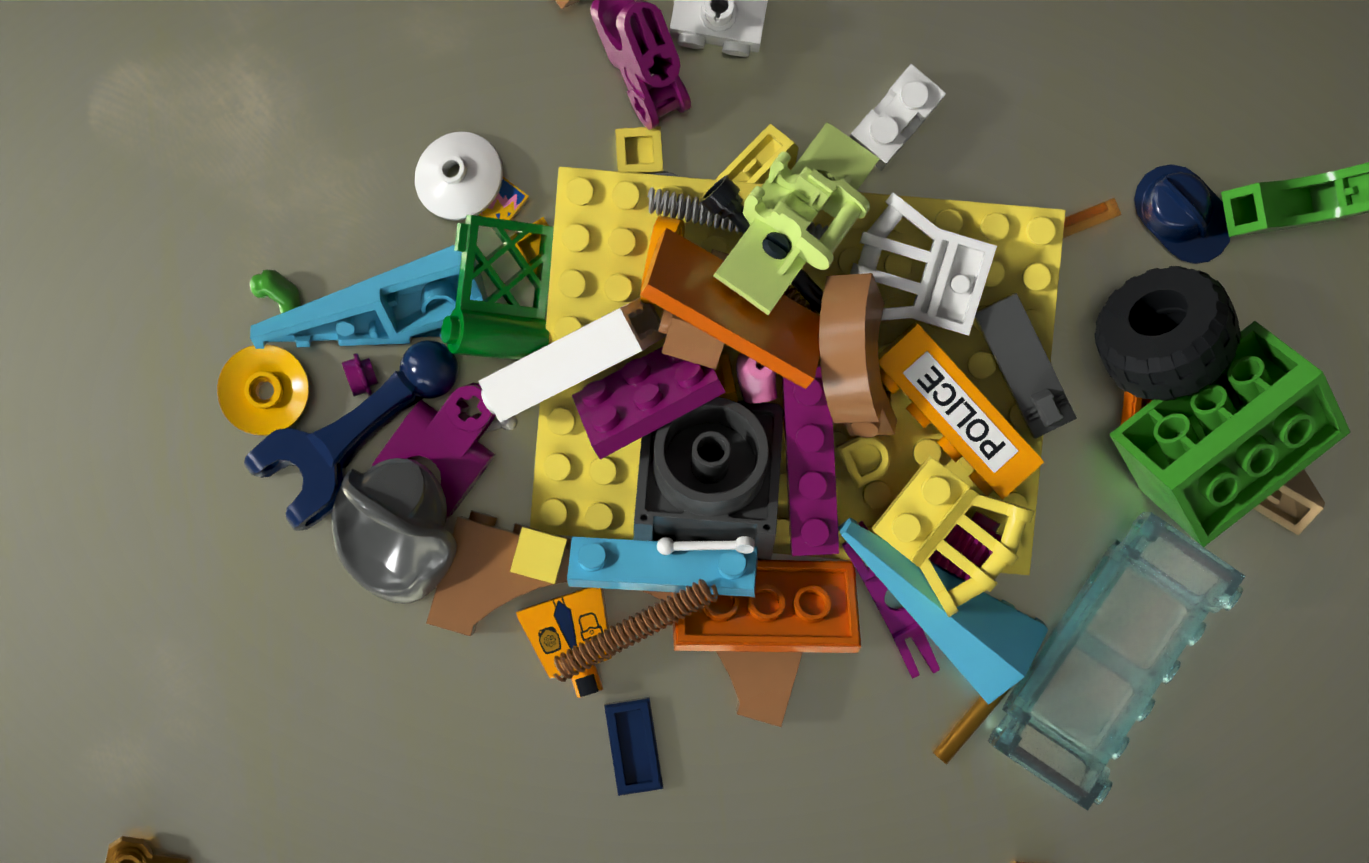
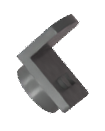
M716 397L641 438L634 516V540L658 541L663 537H669L673 541H731L741 536H748L755 540L754 546H757L758 549L757 560H771L777 526L783 408L775 403L735 402L730 399Z

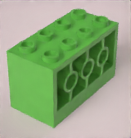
M1253 321L1241 331L1240 344H1238L1236 356L1232 363L1229 364L1228 368L1222 372V375L1213 384H1208L1200 389V392L1189 397L1186 395L1178 397L1177 400L1169 401L1154 399L1109 435L1140 490L1204 548L1351 433L1324 373L1258 322Z

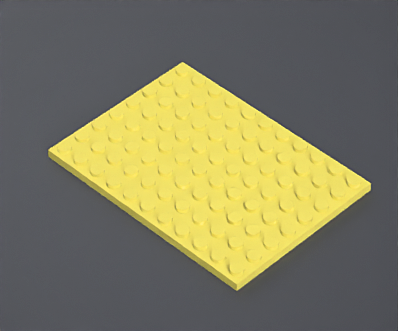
M559 167L546 318L549 344L641 297V284L654 224L658 218L656 209L652 214L648 210L649 198L647 195L651 187H654L655 195L657 190L661 188L662 197L664 192L668 190L669 199L674 191L677 194V198L682 193L684 201L686 196L690 195L692 203L693 198L696 196L700 202L703 195L719 180ZM733 181L740 189L738 194L743 199L741 203L743 207L751 191L756 186L762 187L763 185ZM860 192L869 201L870 209L865 217L855 221L833 252L834 260L829 268L820 270L807 262L804 264L802 269L823 291L827 276L850 275L853 263L858 264L864 244L860 243L862 233L868 232L887 208L888 204L885 201L890 195ZM899 196L938 228L997 246L977 311L1013 293H1017L1051 363L1066 210ZM820 210L812 222L815 227L821 224L823 229L826 225L829 227L834 218L824 210ZM685 215L682 219L685 223L684 238L710 253L714 249L729 254L744 235L742 232L737 234L736 226L730 232L728 226L725 230H722L721 223L715 229L714 221L712 226L708 227L707 219L702 226L699 220L694 224L692 217L689 222L685 221ZM904 217L887 236V239L930 251L933 243L930 237ZM882 250L876 270L920 283L926 263ZM876 282L885 303L884 308L913 306L916 294ZM653 305L661 320L664 313V309L657 305ZM912 318L881 321L878 355L914 322L918 323L1040 457L1042 456L1043 435L1036 439L1032 437L975 318L969 336ZM666 336L645 350L540 402L530 518L531 528L553 535L634 540V516L641 438L599 459L591 446L572 395L582 390L587 384L601 380L618 371L631 360L642 358L664 345ZM724 344L721 356L727 354L729 356L738 401H743L736 370L737 358L740 352ZM776 373L777 398L763 403H775L783 408L782 376ZM900 389L894 394L891 393L890 396L892 400L890 404L897 418L895 434L876 435L889 448L891 454L890 466L881 478L856 489L836 447L856 436L849 435L844 423L833 422L838 527L847 519L852 518L857 523L863 521L868 530L876 534L871 528L929 456L937 460L974 491L983 494L968 477L974 469L963 457L956 463L937 443L943 435L932 423L924 429L906 410V407L912 402ZM783 416L777 526L773 553L792 555L790 550ZM1040 467L1003 500L994 491L988 495L989 497L1035 511L1031 523L1026 522L1016 553L1019 558L1012 566L1007 564L1001 573L1030 575ZM971 505L965 513L972 518L975 511H978L1000 523V526L996 532L1003 535L1008 519L1007 515ZM839 529V554L806 555L809 557L850 560L842 546L846 540L841 536Z

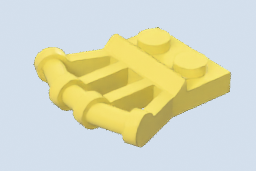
M929 456L871 529L921 569L946 614L950 617L959 612L957 607L987 590L991 592L998 584L995 579L1007 564L1012 566L1019 558L1016 553L1026 522L1031 523L1035 511L977 493L937 460ZM971 505L1008 516L1000 542L965 515ZM956 524L993 552L981 568L944 540ZM935 550H938L972 578L947 591L929 558Z

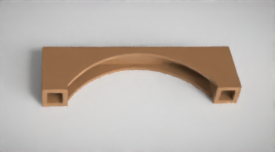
M471 510L469 518L457 517L452 533L457 543L456 555L446 575L437 585L426 624L472 636L476 631L478 622L496 608L535 589L554 585L510 572L522 527H531L515 523L513 531L495 526L497 517ZM567 538L568 541L556 584L568 582L567 574L572 540L570 538ZM643 591L660 600H666L667 596L672 597V592ZM715 651L728 672L739 699L736 707L737 715L781 727L803 652Z

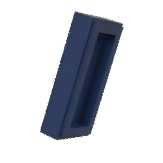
M650 697L604 704L618 796L663 789Z

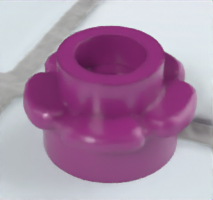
M355 353L353 354L354 358L342 362V366L353 396L355 397L367 392L369 397L372 395L370 386L378 384L370 359L367 358L360 361L359 355Z

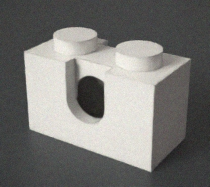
M910 64L890 87L888 93L875 109H872L854 129L850 138L879 158L875 166L882 171L938 106L946 93L915 66Z

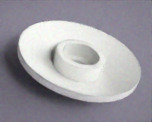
M453 132L436 139L421 155L415 171V187L423 205L436 216L453 221L465 220L466 215L477 216L486 210L497 197L503 180V166L498 152L485 138L471 132ZM456 164L459 165V173L454 177H448L449 169Z

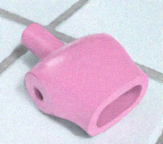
M740 353L737 358L736 370L743 401L746 403H762L775 400L777 398L776 372Z

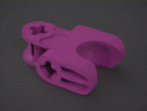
M593 0L590 14L610 62L621 71L628 89L626 92L642 124L648 130H652L659 125V118L675 109L680 113L690 110L691 101L689 94L678 75L681 66L680 59L661 10L656 5L644 0Z
M473 382L457 388L450 394L439 411H436L426 402L420 400L409 412L372 464L374 466L388 459H409L413 456H422L430 459L440 471V485L444 491L447 503V518L452 516L495 456L492 451L478 442L496 418V414L491 413L482 400L480 384ZM477 397L480 400L477 408L482 414L477 413L469 416L466 413L469 405L464 400Z

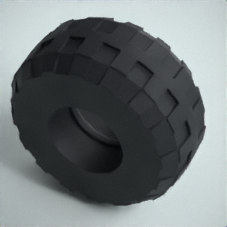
M1169 266V268L1147 270L1146 273L1125 281L1121 288L1116 289L1110 295L1106 305L1103 306L1101 313L1098 315L1094 335L1102 362L1118 387L1139 398L1169 401L1177 400L1178 397L1186 395L1189 397L1200 392V389L1208 384H1213L1219 379L1222 372L1228 368L1236 356L1241 332L1234 306L1225 288L1218 280L1216 281L1209 274L1200 270L1187 269L1181 266Z

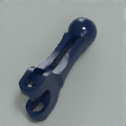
M425 340L415 343L404 353L400 362V371H395L376 392L354 410L334 423L313 433L293 428L273 431L247 454L244 460L245 467L251 475L263 478L270 477L288 466H297L303 477L302 491L287 507L285 514L287 521L294 530L300 531L311 528L332 512L337 493L345 477L346 467L359 450L379 430L423 398H437L451 390L458 376V362L455 355L449 351L446 345L437 341Z

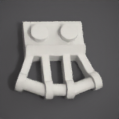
M892 193L885 201L888 204L887 208L868 232L862 233L860 243L864 244L859 262L858 264L853 263L850 274L872 273L875 281L916 294L913 306L884 308L881 321L912 318L969 336L997 246L938 228L907 202ZM904 217L930 237L933 243L930 251L887 239V236ZM885 250L925 262L926 265L920 283L876 270L881 251Z

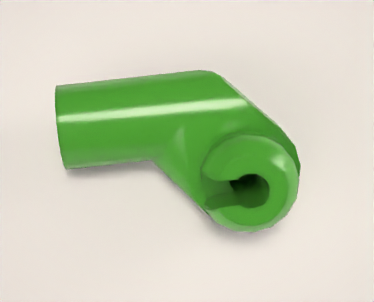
M263 270L262 274H256L251 278L250 288L253 295L257 298L268 296L277 302L280 314L302 306L299 290L296 285L276 270Z

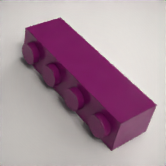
M818 364L815 379L806 389L782 376L789 534L792 556L839 554L833 420L825 397L821 365Z

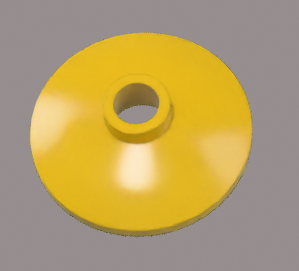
M265 344L264 349H256L254 345L248 346L235 353L222 368L217 384L218 402L225 417L235 427L249 434L267 436L275 430L291 427L301 417L309 398L308 377L299 360L285 349ZM269 382L274 387V393L271 398L264 400L259 395V388L262 384Z

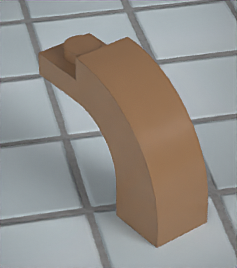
M872 273L827 276L819 324L821 374L832 420L834 423H844L850 436L867 438L876 435H894L897 418L885 393L879 369L878 338L885 303Z

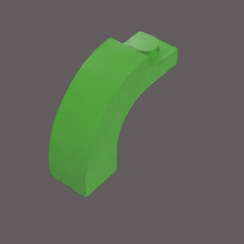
M1369 162L1327 173L1289 180L1259 182L1221 192L1229 237L1284 230L1369 213Z

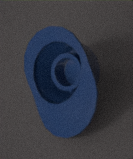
M1172 164L1156 167L1145 174L1136 189L1134 198L1136 213L1143 224L1165 248L1181 261L1194 264L1209 262L1221 255L1229 244L1231 237L1228 234L1223 202L1209 186L1188 168Z

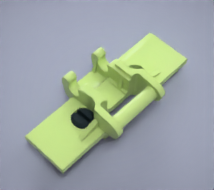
M826 122L792 170L788 167L791 156L784 151L778 155L770 167L768 179L762 187L756 186L744 202L742 213L750 224L749 228L713 275V277L767 315L772 311L806 262L820 270L829 268L834 260L833 252L855 221L865 217L870 209L869 201L857 190L877 164L879 158L828 122ZM824 210L834 220L818 240L806 229L818 212Z

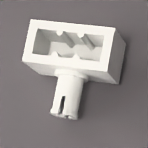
M674 0L670 23L671 38H677L678 45L692 49H704L705 43L723 46L722 52L733 56L748 57L750 51L759 53L768 0Z

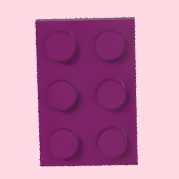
M662 346L642 358L631 360L618 371L601 380L587 384L582 390L573 394L572 398L591 446L599 459L614 453L724 394L725 390L715 370L662 354Z

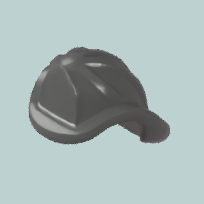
M394 458L379 462L365 473H360L354 469L346 473L337 493L331 515L334 546L339 560L346 571L362 587L377 597L401 604L412 603L422 599L432 592L446 575L457 551L455 538L444 528L447 519V503L439 481L421 463L404 458Z

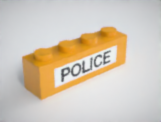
M914 322L878 355L882 384L892 394L900 389L910 399L912 403L906 407V410L924 429L932 423L943 435L937 442L939 446L955 463L962 457L974 469L968 477L984 495L988 496L994 491L1003 500L1044 463L1042 458L918 323Z

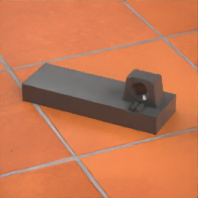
M1013 293L978 310L975 320L1032 437L1036 439L1077 419L1017 293Z

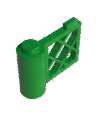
M466 215L465 223H457L454 251H461L462 255L456 305L451 315L444 318L441 328L442 341L447 344L452 354L517 361L549 344V331L546 329L545 316L550 281L553 226L476 215ZM479 226L492 228L503 243L487 257L483 255L477 246ZM505 230H512L517 232L513 234L511 237H509ZM528 233L540 234L539 254L527 263L515 244ZM506 251H509L521 270L503 283L491 264ZM475 259H476L479 264L474 267V263H475ZM536 267H537V274H535V272L533 271ZM482 271H485L497 290L484 301L470 300L472 280ZM526 276L535 288L533 307L520 306L509 291ZM503 296L508 304L495 302Z

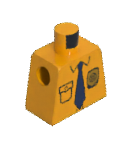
M584 588L516 612L520 624L550 679L555 678L553 676L555 673L561 676L554 664L555 656L560 657L561 652L566 654L567 649L572 650L573 646L579 647L580 642L585 644L586 639L591 641L592 636L597 637L599 632L604 634V629L609 630L603 588ZM594 665L590 669L585 668L584 672H579L577 676L573 675L571 678L577 698L603 690L597 668Z

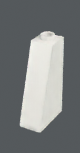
M641 297L479 380L478 382L482 388V400L491 413L496 414L499 422H502L645 350L666 336V334L658 332L661 320L653 305L643 303Z

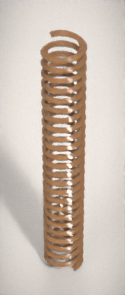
M699 579L698 584L693 582L692 587L687 585L686 591L680 589L679 594L674 592L673 598L667 596L666 600L661 599L660 604L655 602L654 608L648 606L647 610L642 609L641 614L636 612L635 618L629 616V621L623 619L622 624L617 623L616 627L610 626V631L604 629V634L599 632L597 637L592 636L591 641L586 639L585 644L580 642L579 647L573 646L572 650L567 649L566 654L561 652L560 657H554V664L564 677L561 678L557 673L553 674V676L558 681L566 682L567 678L571 679L573 675L577 676L579 672H584L585 668L590 669L592 665L596 666L598 662H603L604 658L609 659L610 655L614 656L616 652H622L623 648L628 649L629 645L633 646L635 642H641L642 638L647 639L648 635L652 636L654 632L658 633L660 628L665 629L667 625L671 626L673 621L677 623L679 618L684 619L686 615L690 616L692 611L697 612L698 608L703 609L705 605L709 606L711 601H717L718 591L716 585L713 584L711 586L714 593L713 598L706 582L703 579Z

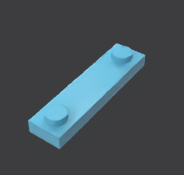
M572 537L567 574L569 587L679 593L680 589L686 591L687 585L692 587L693 582L698 584L699 579H703L708 585L711 595H714L711 586L715 584L718 595L755 597L758 559L757 546H754V551L748 554L739 553L736 550L674 551L670 555H662L657 550L658 541Z

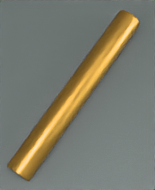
M1011 688L989 705L980 696L935 749L933 754L947 765Z

